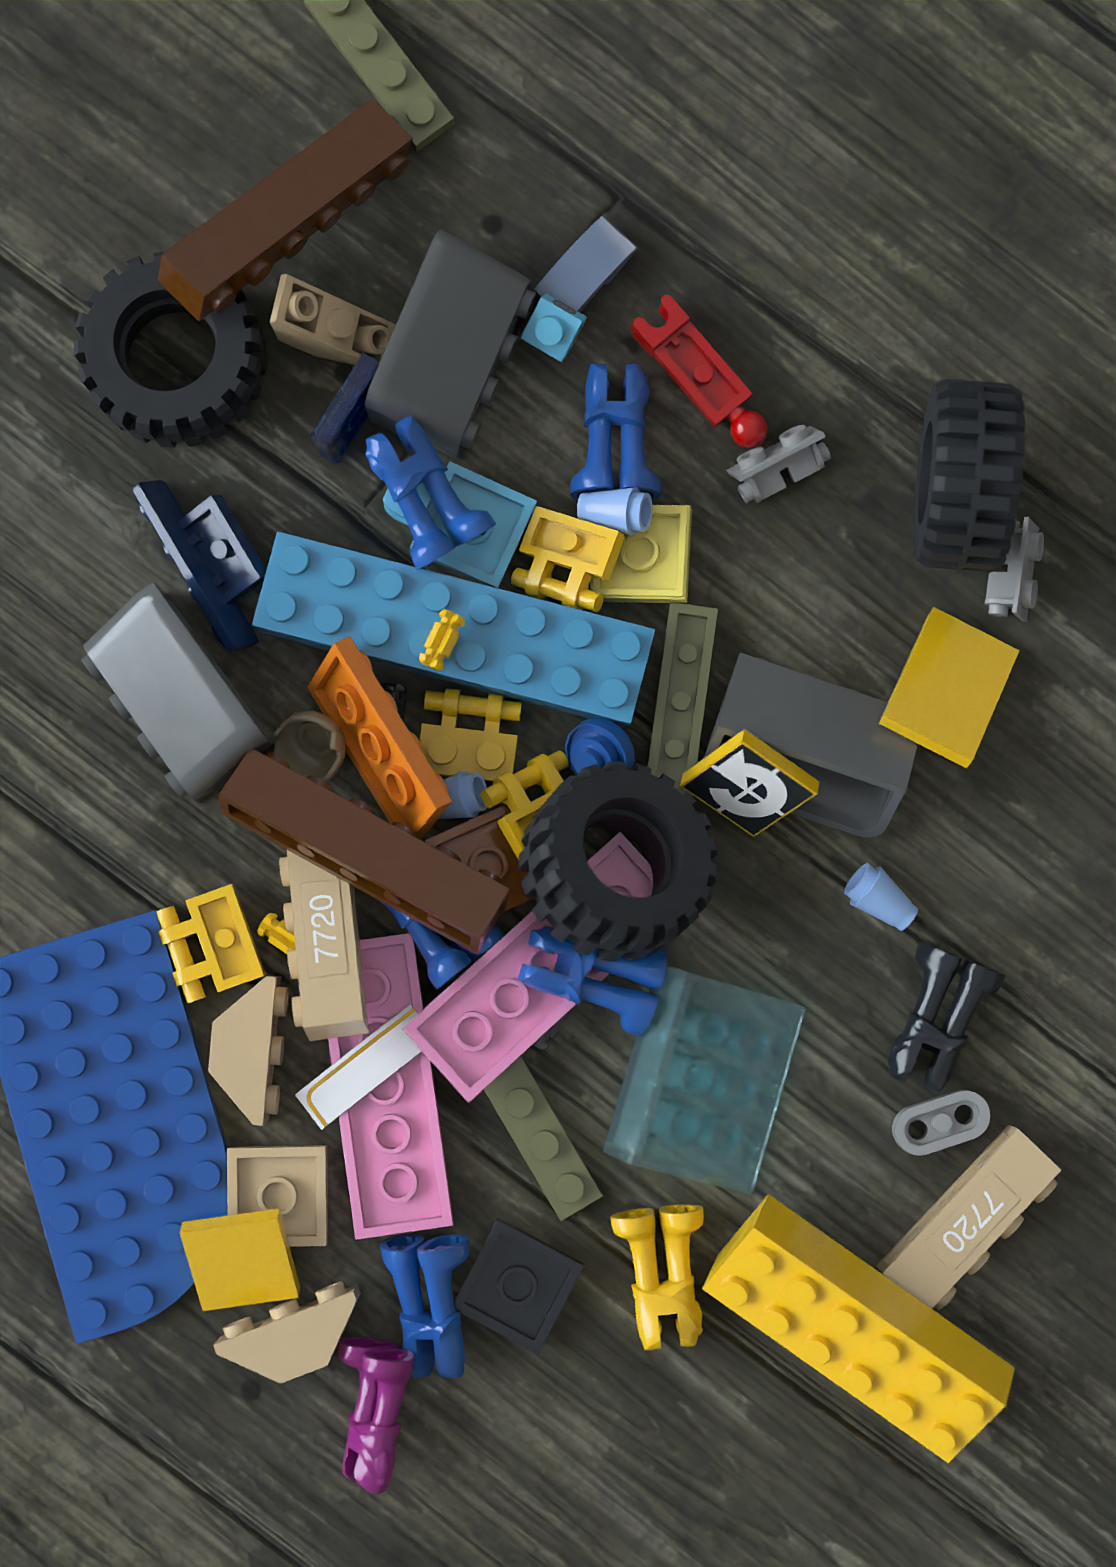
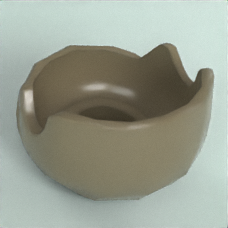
M314 710L295 712L274 733L275 749L273 753L284 759L289 764L291 770L306 778L308 775H312L327 782L342 766L346 749L345 736L341 733V728L336 722L326 715Z

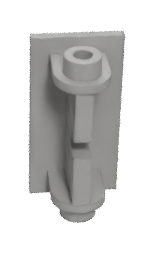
M798 425L783 432L779 436L780 442L765 450L763 447H757L741 454L737 458L738 464L727 469V472L740 482L744 481L743 484L738 486V490L745 503L752 500L758 503L786 488L780 474L781 470L787 468L792 481L797 482L825 468L824 462L831 459V455L823 442L816 444L817 441L826 437L824 432L812 426L806 428L805 425Z
M1024 517L1023 528H1019L1020 522L1015 520L1016 526L1014 535L1011 538L1010 551L1006 555L1005 564L1008 565L1007 572L993 571L989 573L985 605L989 606L988 615L1008 617V609H1012V613L1021 621L1027 622L1028 608L1033 609L1037 601L1038 584L1037 580H1033L1032 577L1034 562L1040 561L1043 555L1044 536L1042 532H1039V527L1029 517Z

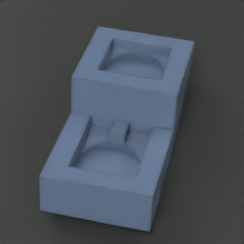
M601 216L567 250L534 290L541 296L547 293L580 313L599 289L611 282L638 247L606 217Z

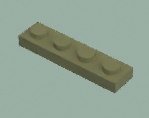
M304 0L307 9L384 110L413 138L411 145L417 152L455 125L454 117L364 0Z
M670 602L647 767L652 769L651 775L659 778L662 774H665L675 780L676 783L673 787L684 794L686 790L680 787L682 775L696 765L698 761L718 609Z
M520 1055L487 1085L484 1091L560 1221L601 1198L603 1194Z

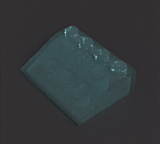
M666 966L662 986L657 990L650 989L649 993L655 994L658 997L657 1007L644 1034L640 1037L636 1036L603 1152L630 1165L753 1195L806 1007Z

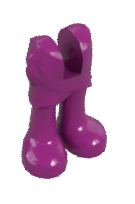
M347 1337L339 1340L338 1358L346 1365L357 1368L359 1371L360 1387L355 1411L349 1415V1431L342 1474L349 1480L357 1482L366 1491L377 1495L385 1492L390 1485L395 1464V1442L402 1427L400 1423L395 1421L407 1382L412 1374L414 1353L409 1350L398 1349L397 1344L385 1340L367 1337Z

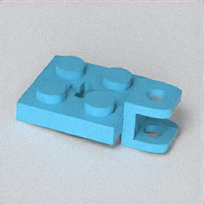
M449 461L447 465L448 471L444 473L460 501L469 510L488 511L496 525L487 530L484 535L480 534L466 543L455 547L454 550L433 562L486 586L499 588L537 501ZM421 482L416 490L437 527L448 536L444 523L429 493ZM387 488L383 497L385 511L396 521L408 526L398 502L394 503ZM413 540V542H412V544H411V546H410V551H411V549H412L414 540Z

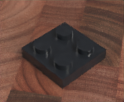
M497 1217L454 1300L455 1309L457 1312H461V1314L539 1354L584 1267V1263Z

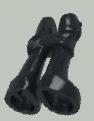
M919 942L915 959L924 970L922 987L914 1010L909 1013L903 1033L899 1034L892 1045L888 1064L891 1077L906 1081L916 1063L920 1048L933 1052L934 1055L927 1068L923 1089L940 1094L950 1079L961 1050L965 1047V1043L968 1040L969 1036L964 1034L977 1006L985 995L1000 989L1006 975L965 959L961 968L954 1000L941 1029L934 1021L949 985L958 971L962 958L926 943Z

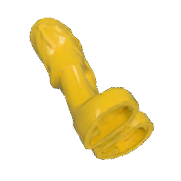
M677 1204L659 1208L668 1270V1279L660 1283L656 1258L654 1209L637 1208L613 1214L610 1216L613 1232L629 1242L632 1252L636 1283L631 1284L635 1299L638 1332L644 1350L661 1349L660 1335L662 1327L658 1316L677 1314L675 1322L679 1332L680 1345L696 1346L698 1336L703 1331L702 1311L699 1303L695 1300L694 1276L691 1275L689 1246L691 1233L703 1225V1207L700 1205Z

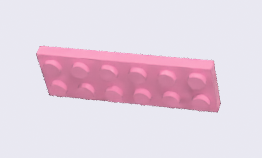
M621 832L587 861L597 878L610 889L631 897L651 896L653 889L651 866ZM533 911L402 1028L468 1103L576 1005V1003L565 998L542 993L518 981L522 964L545 967L553 972L558 954L544 953L541 949L528 945L531 930L541 929L544 926L553 927L547 919L539 922ZM591 969L586 977L602 981L609 973Z
M410 933L360 940L369 1033L328 1039L332 1065L410 1004L418 1014L424 1009L416 946ZM420 1052L339 1116L355 1240L447 1227L454 1224L432 1062L423 1052Z

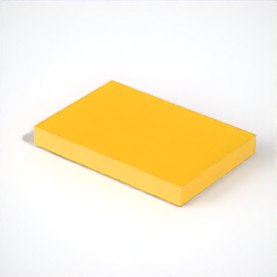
M933 607L925 620L878 724L967 769L974 759L1020 650Z

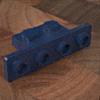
M163 480L139 482L132 490L139 501L140 511L153 524L162 539L166 555L178 566L188 583L187 587L190 595L201 605L212 623V631L217 640L225 645L229 652L253 647L259 642V639L236 601L263 582L267 570L221 494L211 495L187 515H184Z

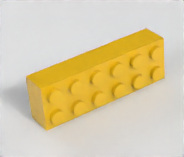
M769 1194L719 1252L702 1288L947 1463L1006 1406L1015 1367Z

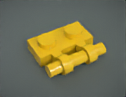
M535 506L519 548L520 552L533 557L534 560L530 571L522 568L514 570L511 584L525 589V593L528 596L537 599H544L547 596L562 601L563 606L579 610L584 608L598 612L603 604V595L589 590L590 580L592 576L606 581L610 580L625 535L611 528ZM554 565L571 569L567 583L552 578L551 574Z
M446 688L445 693L426 690L424 709L442 712L441 726L424 723L421 726L420 743L423 755L433 771L441 776L449 777L463 770L469 773L477 772L483 777L484 781L493 782L494 778L506 772L513 774L518 735L499 733L501 719L520 722L522 702L503 700L504 695L489 694L488 698L461 695V690ZM458 714L486 717L484 731L456 728Z
M560 750L549 756L540 754L528 761L526 768L514 774L506 772L494 778L493 785L480 792L482 802L486 807L492 808L501 802L509 807L511 813L502 817L497 823L518 860L519 854L525 848L521 841L526 828L533 821L532 817L563 782L559 772L568 767V759ZM535 784L541 786L545 795L530 802L524 790Z
M229 884L185 900L192 918L190 920L180 923L174 906L156 911L162 929L158 931V935L162 945L167 944L176 969L172 975L176 986H182L187 1003H192L206 997L200 981L201 978L212 975L217 992H222L266 976L234 884ZM194 934L198 935L206 958L205 961L194 964L185 939Z

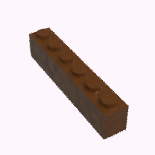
M372 98L163 253L158 281L198 321L202 320L212 311L217 314L221 313L231 305L237 296V292L247 284L256 286L262 282L271 272L273 265L283 257L291 259L296 256L306 245L308 238L319 230L321 233H325L338 222L342 212L353 204L355 207H359L371 197L376 186L383 180L387 179L391 182L399 177L408 166L409 160L407 155L413 138Z
M254 749L248 751L219 794L221 814L477 955L507 906L510 889L504 886V882L496 874L485 869L476 871L461 863L460 857L452 850L437 845L435 848L419 840L417 834L408 826L399 822L390 824L375 816L374 810L366 803L358 799L352 798L348 801L333 793L332 788L325 781L316 776L308 775L306 778L290 769L289 764L284 759L274 753L266 752L262 754Z

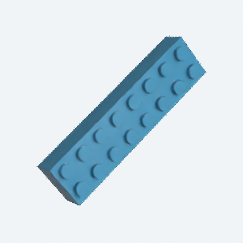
M278 531L252 626L261 634L327 651L331 649L335 642L351 636L359 651L364 652L370 662L492 694L504 695L507 698L588 719L593 717L608 719L619 725V727L627 729L631 725L655 629L421 568L417 570L413 566ZM446 609L462 616L465 620V625L458 629L460 636L449 659L444 658L442 662L445 665L444 669L437 671L423 665L419 660L420 653L425 654V642L435 621L440 622L441 617H439L440 611Z

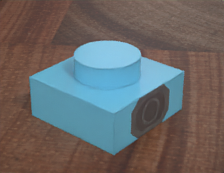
M546 293L540 298L521 339L562 362L567 358L587 317Z

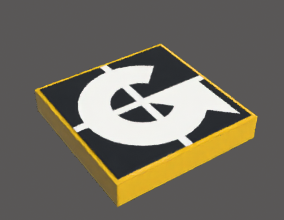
M744 729L683 773L680 787L755 837L817 795L820 782Z

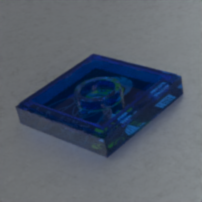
M362 353L311 434L320 456L334 465L339 463L368 417L365 409V400L379 364L378 361L365 353Z

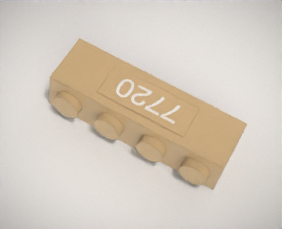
M287 850V857L279 858L282 884L283 886H290L291 903H284L283 909L286 930L288 933L294 932L296 949L288 950V965L291 979H299L300 996L292 997L295 1026H303L310 1041L369 1033L354 886Z
M1008 1125L876 1267L888 1279L931 1309L934 1308L936 1311H939L955 1295L957 1290L953 1286L966 1272L969 1275L974 1274L986 1263L990 1257L987 1249L1000 1236L1006 1239L1019 1228L1024 1220L1020 1214L1033 1200L1036 1203H1040L1049 1196L1057 1185V1181L1054 1178L1061 1169L1018 1128Z

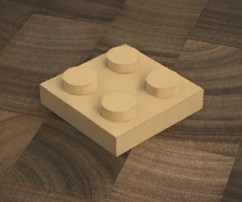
M327 1145L242 1146L227 1148L228 1215L279 1208L289 1247L328 1245Z

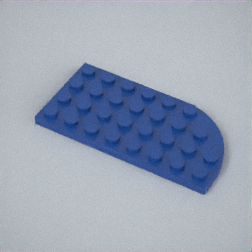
M159 910L0 957V1078L76 1344L140 1324L159 1314L178 1300L194 1284L180 1236L182 1222L228 1216V1147L181 986H176L172 975L176 969L167 944L162 945L158 935V931L162 930L156 913Z

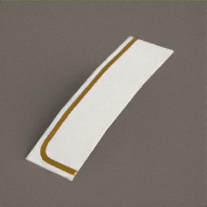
M411 1004L295 1094L321 1130L422 1052L402 1030L404 1026L418 1015Z

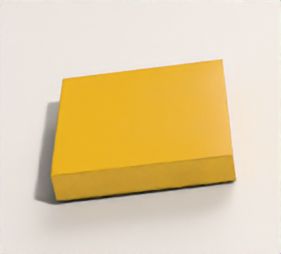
M279 1208L182 1222L180 1236L203 1311L299 1298L300 1284Z

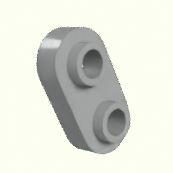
M964 1089L955 1090L903 1108L894 1118L892 1125L893 1137L898 1146L906 1152L918 1156L927 1155L982 1135L990 1122V1109L987 1102L979 1094ZM961 1105H967L970 1109V1118L964 1123H958L954 1116L956 1108ZM916 1120L922 1121L925 1127L923 1135L919 1138H912L908 1132L909 1125Z

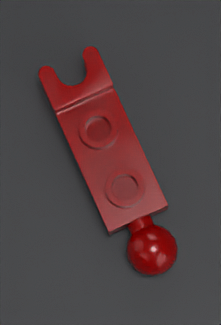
M664 295L661 298L659 311L666 324L656 328L649 325L645 319L638 317L631 324L632 335L645 351L655 358L714 428L728 419L731 422L730 431L735 443L744 448L759 446L767 437L768 425L764 417L758 412L745 411L742 407L751 399V391L689 321L690 317L670 295Z

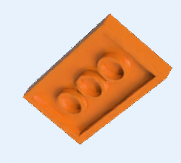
M351 636L332 645L307 688L322 713L332 718L341 728V733L345 736V750L389 823L399 822L408 826L417 834L418 839L422 840L452 802L448 795L447 785L443 778L433 771L423 755L419 739L415 734L409 732L398 714L393 697L383 690L373 674L369 658L364 652L359 651Z

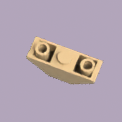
M282 274L280 277L270 324L277 339L283 343L316 357L356 365L362 357L365 368L377 370L396 326L394 323L288 274Z
M266 976L212 1022L208 1072L253 1125H265L269 1122L270 1114L277 1115L279 1108L280 1085H272L274 1065H282L284 1036H277L278 1016H286L289 995L288 987H281V976Z
M343 1281L331 1284L315 1292L317 1300L299 1306L297 1299L284 1302L269 1309L270 1318L254 1324L251 1317L232 1322L223 1327L225 1335L220 1336L213 1344L216 1354L280 1384L323 1368L329 1364L361 1294L358 1284L345 1288Z

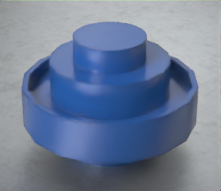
M598 717L586 719L577 725L567 736L565 753L570 768L576 775L583 768L594 764L601 766V769L607 762L622 761L626 763V769L628 770L634 766V747L628 735L619 725L608 719Z

